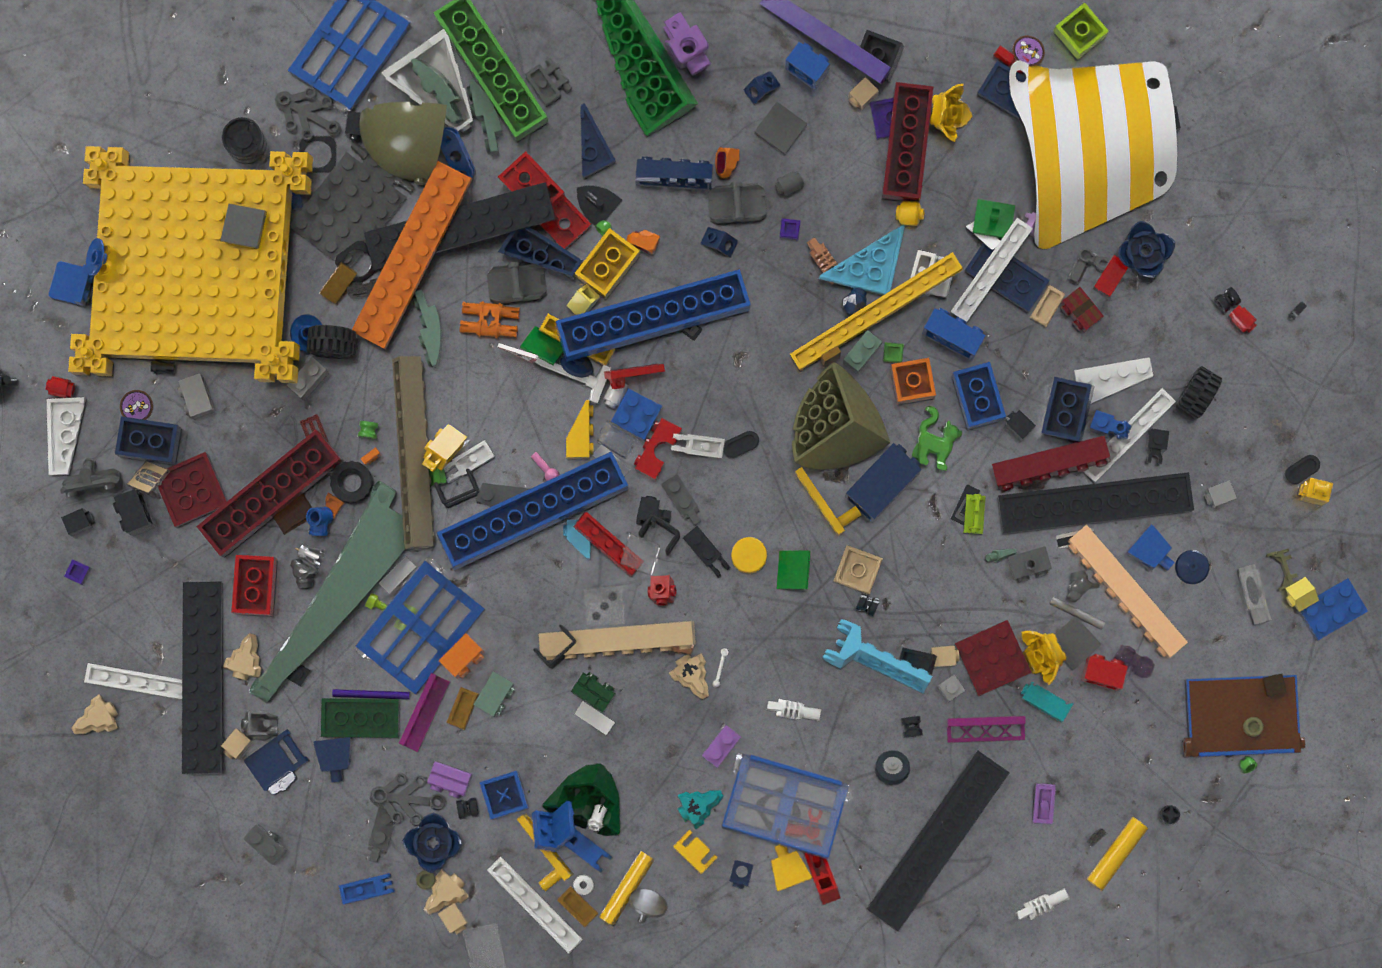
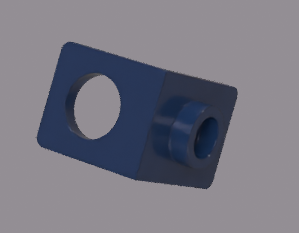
M769 71L755 77L744 88V91L752 103L756 104L766 93L779 88L781 84L773 73ZM752 87H755L757 89V97L753 96V94L751 93Z
M711 227L707 228L701 241L702 245L717 249L728 257L732 256L738 240L728 233ZM730 240L731 247L729 250H726L725 243Z
M738 860L734 861L729 880L733 882V887L744 889V885H749L753 864ZM739 866L747 868L748 873L745 877H739L736 874V869Z

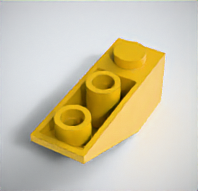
M589 400L585 401L566 438L567 460H589L590 455H594V443H590V436L594 435L593 424H590V417H593V405H590Z

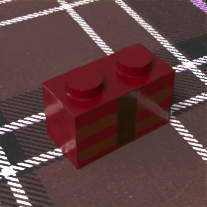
M1081 287L1077 288L1060 303L1066 316L1070 315L1074 320L1073 324L1077 330H1082L1084 333L1104 317Z

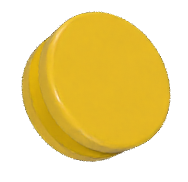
M742 538L736 542L732 549V562L740 572L746 574L756 573L766 563V548L756 538Z

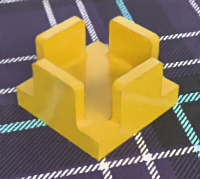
M689 830L673 847L702 874L715 861L717 856L714 855L703 865L701 860L710 852V849L697 837L687 847H684L683 842L692 834Z

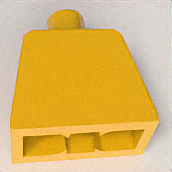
M777 845L774 847L778 858L771 860L777 891L812 878L797 851L789 853L785 846Z

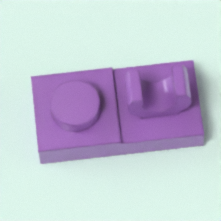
M1036 783L1033 823L1053 824L1055 784Z

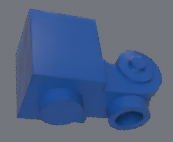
M1096 410L1090 426V432L1102 436L1105 435L1107 438L1112 433L1115 434L1117 439L1121 440L1128 439L1132 426L1125 420L1117 421L1115 416Z

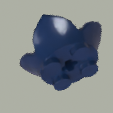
M1139 221L1130 229L1127 241L1123 242L1119 247L1118 257L1125 266L1133 268L1140 275L1154 278L1162 272L1164 262L1173 254L1175 241L1167 234L1156 233L1153 226L1149 223ZM1143 247H1146V250H1150L1147 255L1141 253Z
M436 813L425 816L421 820L420 825L408 831L402 840L406 851L410 855L415 856L420 867L429 873L441 869L447 859L454 857L462 846L459 835L448 827L447 821ZM432 837H435V841H438V845H435L434 849L431 848V845H428V841H431Z

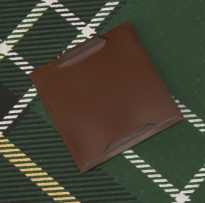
M303 493L273 518L285 535L307 521L306 514L312 506Z

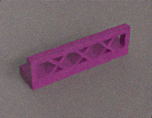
M433 673L430 674L399 744L419 752L450 685V681Z
M1025 716L947 719V742L1025 740L1026 719ZM1001 725L1009 726L1006 729H1004ZM1012 725H1020L1021 736H1012L1007 730ZM973 726H979L984 731L979 738H974L969 733ZM992 726H999L1003 730L999 737H993L988 732ZM951 727H960L965 733L960 738H952ZM1004 733H1006L1009 737L1002 736L1004 735Z

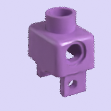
M681 12L664 21L666 26L663 29L670 39L665 41L666 48L679 68L682 69L687 66L693 76L711 65L706 56L709 44L697 24L690 28ZM689 46L694 52L687 54L682 48Z

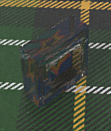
M1099 828L1086 842L1090 847H1093L1107 833L1102 828Z

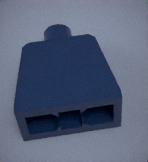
M352 738L313 741L321 772H330L331 783L342 782V770H348L351 767Z

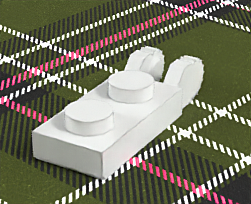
M673 434V438L677 440H686V447L672 445L671 450L685 452L686 454L722 458L725 439L692 434Z
M485 440L452 459V462L446 465L444 468L445 473L454 466L458 469V472L446 479L448 483L461 476H465L467 468L473 471L495 457Z

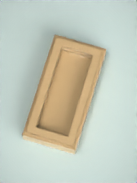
M1048 285L1030 319L1047 327L1063 300L1065 293Z

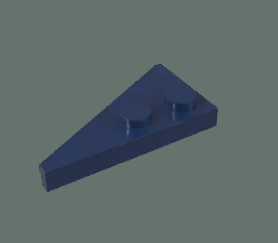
M585 103L581 104L583 178L616 162Z

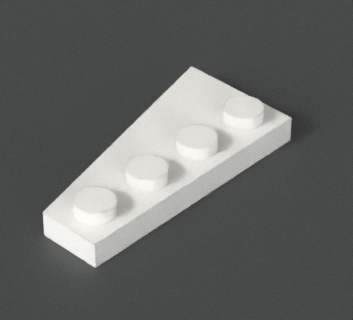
M1149 357L1074 370L1075 381L1095 387L1091 400L1092 404L1153 377Z
M85 397L47 399L48 469L50 476L69 475L86 401Z

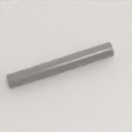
M1055 597L1050 602V604L1100 629L1105 624V622Z

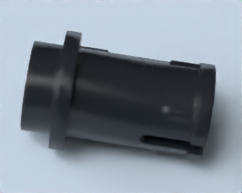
M155 359V361H151L150 372L174 375L175 362H162Z

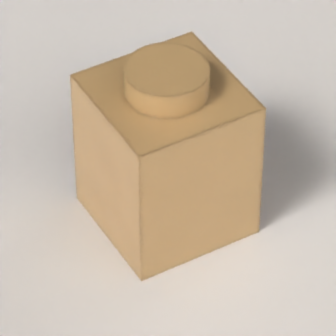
M865 77L849 92V102L855 108L859 107L862 110L878 95L879 90Z
M955 646L931 648V654L937 655L934 668L956 666V662H959V650H955Z
M236 728L221 747L225 749L223 753L230 759L233 757L239 759L253 741Z
M456 903L438 913L450 934L455 932L457 935L466 929L464 925L468 922Z

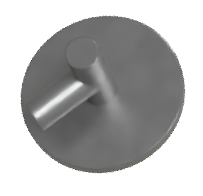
M638 889L630 895V905L635 911L640 913L638 921L641 923L646 921L647 916L660 917L667 910L665 899L654 891Z

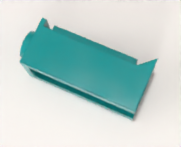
M1033 681L1030 685L1026 683L1021 691V694H1023L1022 700L1062 723L1074 703L1066 704L1065 700L1037 684L1034 686Z

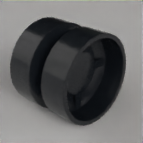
M245 117L235 118L228 122L223 129L222 143L234 160L240 163H251L263 155L266 148V139L259 126L253 120Z

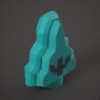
M710 790L704 794L698 791L690 794L686 791L677 795L682 805L678 810L684 822L690 820L696 830L704 824V819L710 816L711 809L717 806L724 796L721 790Z

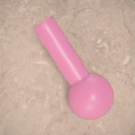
M537 452L531 455V458L545 473L546 481L560 475L559 471L555 468H550Z

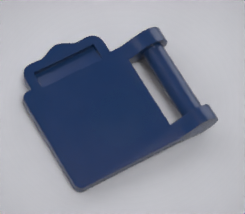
M288 729L244 760L264 791L269 790L273 795L288 790L290 785L297 779L294 771L309 762L308 758L302 755L289 736L291 733ZM283 740L297 759V763L293 765L280 746V741Z

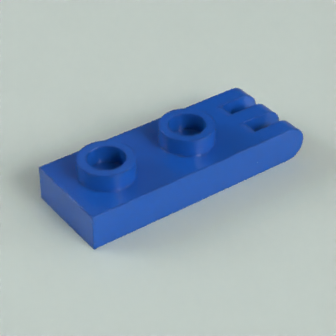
M390 873L338 885L342 903L348 904L393 893V888L385 889V886L393 885L392 881L384 882L383 880L390 878Z

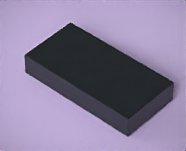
M902 648L899 661L905 660L912 667L924 669L929 674H932L937 655Z

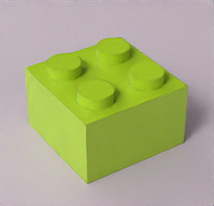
M1084 2L1058 23L1053 32L1078 60L1106 38L1109 30Z

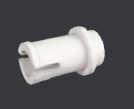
M595 805L592 817L588 820V827L593 831H599L603 827L602 821L607 811L604 806L599 813L601 805Z

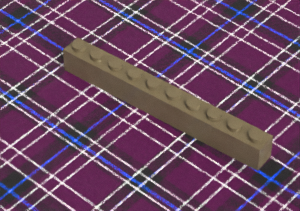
M399 356L392 359L404 545L405 549H426L434 546L435 535L432 530L434 517L431 513V477L428 468L422 465L426 452L424 448L428 443V438L426 437L427 420L424 411L426 409V402L423 396L425 384L422 381L423 363L421 362V356Z

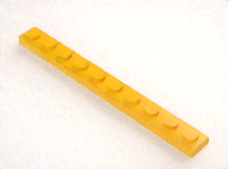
M950 253L790 353L799 370L802 371L821 359V355L835 346H842L963 270L954 253Z

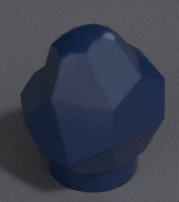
M853 288L844 298L843 306L849 315H853L866 307L867 293L864 290Z

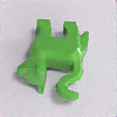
M927 406L925 410L931 413V417L922 421L920 425L919 437L913 449L912 457L918 460L920 464L928 466L929 460L927 455L929 453L937 455V469L947 471L946 459L952 451L953 442L962 436V431L957 426L952 425L951 421H948L943 428L942 438L929 433L927 428L937 422L939 412L935 407Z

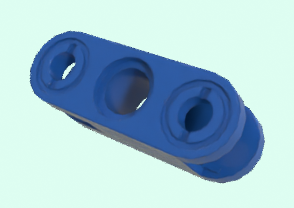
M454 127L444 128L441 149L449 167L461 173L464 170L467 172L465 175L472 178L475 174V167L459 132ZM458 151L461 154V158H454L452 152Z
M576 829L574 836L564 844L599 872L603 871L599 864H597L601 856L607 857L609 860L612 859L610 854Z

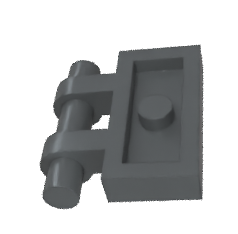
M551 57L545 61L548 65V68L545 70L539 64L524 74L545 106L562 96L558 90L559 88L563 87L566 92L572 89L569 84L570 80L567 76L564 77L560 71V66ZM552 73L558 80L555 83H553L549 77V75Z

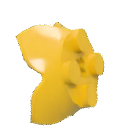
M957 84L939 95L935 94L932 99L933 109L930 116V124L935 125L938 130H941L953 142L957 138V128L966 125L973 117L969 106L959 100L962 98L961 96L964 91L963 84Z
M1022 631V640L1028 646L1023 651V655L1033 674L1041 673L1043 680L1050 685L1054 681L1058 669L1066 661V654L1057 642L1055 634Z

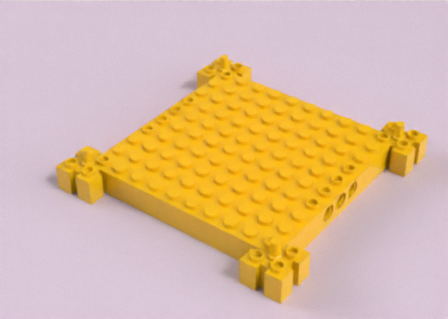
M86 146L85 162L90 165V169H84L83 184L89 188L101 189L97 238L103 241L107 261L105 264H102L101 269L94 276L90 335L71 334L70 349L75 351V357H69L68 372L74 375L90 376V373L96 376H112L113 361L109 360L108 357L255 363L254 379L259 382H275V377H277V380L282 383H297L298 368L293 365V360L299 361L300 345L295 342L282 341L292 192L295 194L311 195L312 180L306 174L307 172H312L313 157L308 152H293L291 158L286 152L270 151L269 167L273 170L128 166L129 152L123 147H108L106 151L102 147ZM228 204L267 211L259 249L220 241Z

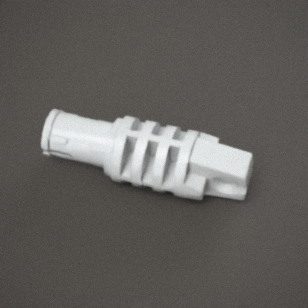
M779 699L778 702L768 701L767 711L776 712V716L796 720L807 718L819 721L821 709L804 707L803 703Z
M1064 888L1052 895L1045 894L1025 903V908L1016 914L1019 920L1030 917L1032 920L1052 911L1054 906L1070 899Z

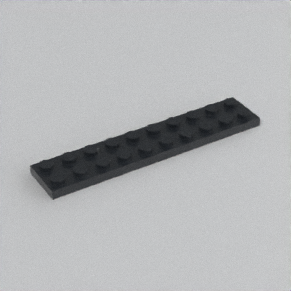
M540 183L459 206L435 253L556 220L547 183ZM407 221L364 232L374 270L384 267Z
M1189 472L998 495L1003 534L1194 511Z
M183 582L182 774H222V582Z
M977 750L869 904L867 910L899 932L1010 772Z

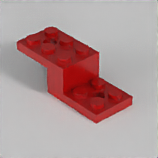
M526 151L498 176V179L511 192L540 183H547L556 220L539 225L562 248L567 249L592 226L566 198L565 192ZM524 173L530 176V180L527 183H522L519 180L520 176ZM562 219L570 221L568 228L563 229L559 226Z

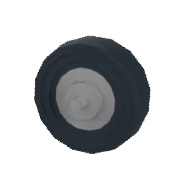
M887 751L878 757L876 774L882 782L889 785H897L907 779L910 773V762L903 753Z

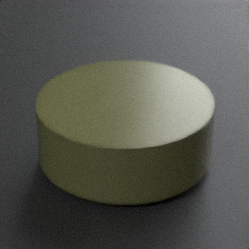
M1248 718L1243 723V731L1250 737L1258 736L1263 731V723L1259 718Z
M425 870L421 871L416 877L418 887L423 890L431 889L436 882L434 873H429Z

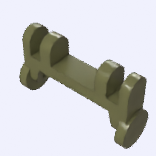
M1289 548L1267 554V557L1271 556L1281 563L1285 575L1282 587L1278 588L1279 591L1297 582L1292 580L1298 577L1297 573L1291 575L1286 560L1292 559L1291 555L1284 556V553L1289 552Z

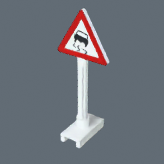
M500 343L497 346L530 363L536 362L544 368L585 383V386L592 388L589 402L592 404L598 403L607 380L605 379L604 371L611 369V367L603 365L597 377L591 375L583 378L575 377L568 374L561 365L556 363L551 365L539 359L535 354Z

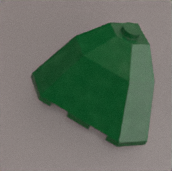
M602 764L585 765L569 775L542 805L547 812L553 813L566 801L571 802L574 811L573 825L584 829L589 825L588 820L592 817L595 805H601L599 813L604 806L607 811L602 821L603 827L597 831V834L603 836L620 834L619 793L612 774Z

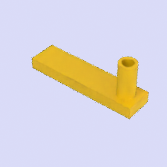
M801 467L795 471L796 476L837 536L845 532L843 527L861 516L858 508L854 506L836 518L803 468Z
M525 813L517 820L534 841L533 821ZM541 850L555 868L539 881L541 888L547 891L562 878L565 881L574 874L557 852Z

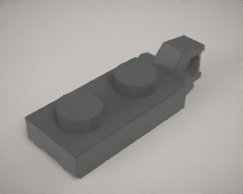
M678 474L663 482L661 486L680 515L685 520L690 518L694 526L700 523L701 520L696 514L700 511L698 505Z
M381 807L378 809L368 843V850H372L369 860L373 862H378L380 853L385 854L386 850H388L395 826L390 820L391 816ZM393 815V819L395 821L397 819V815Z

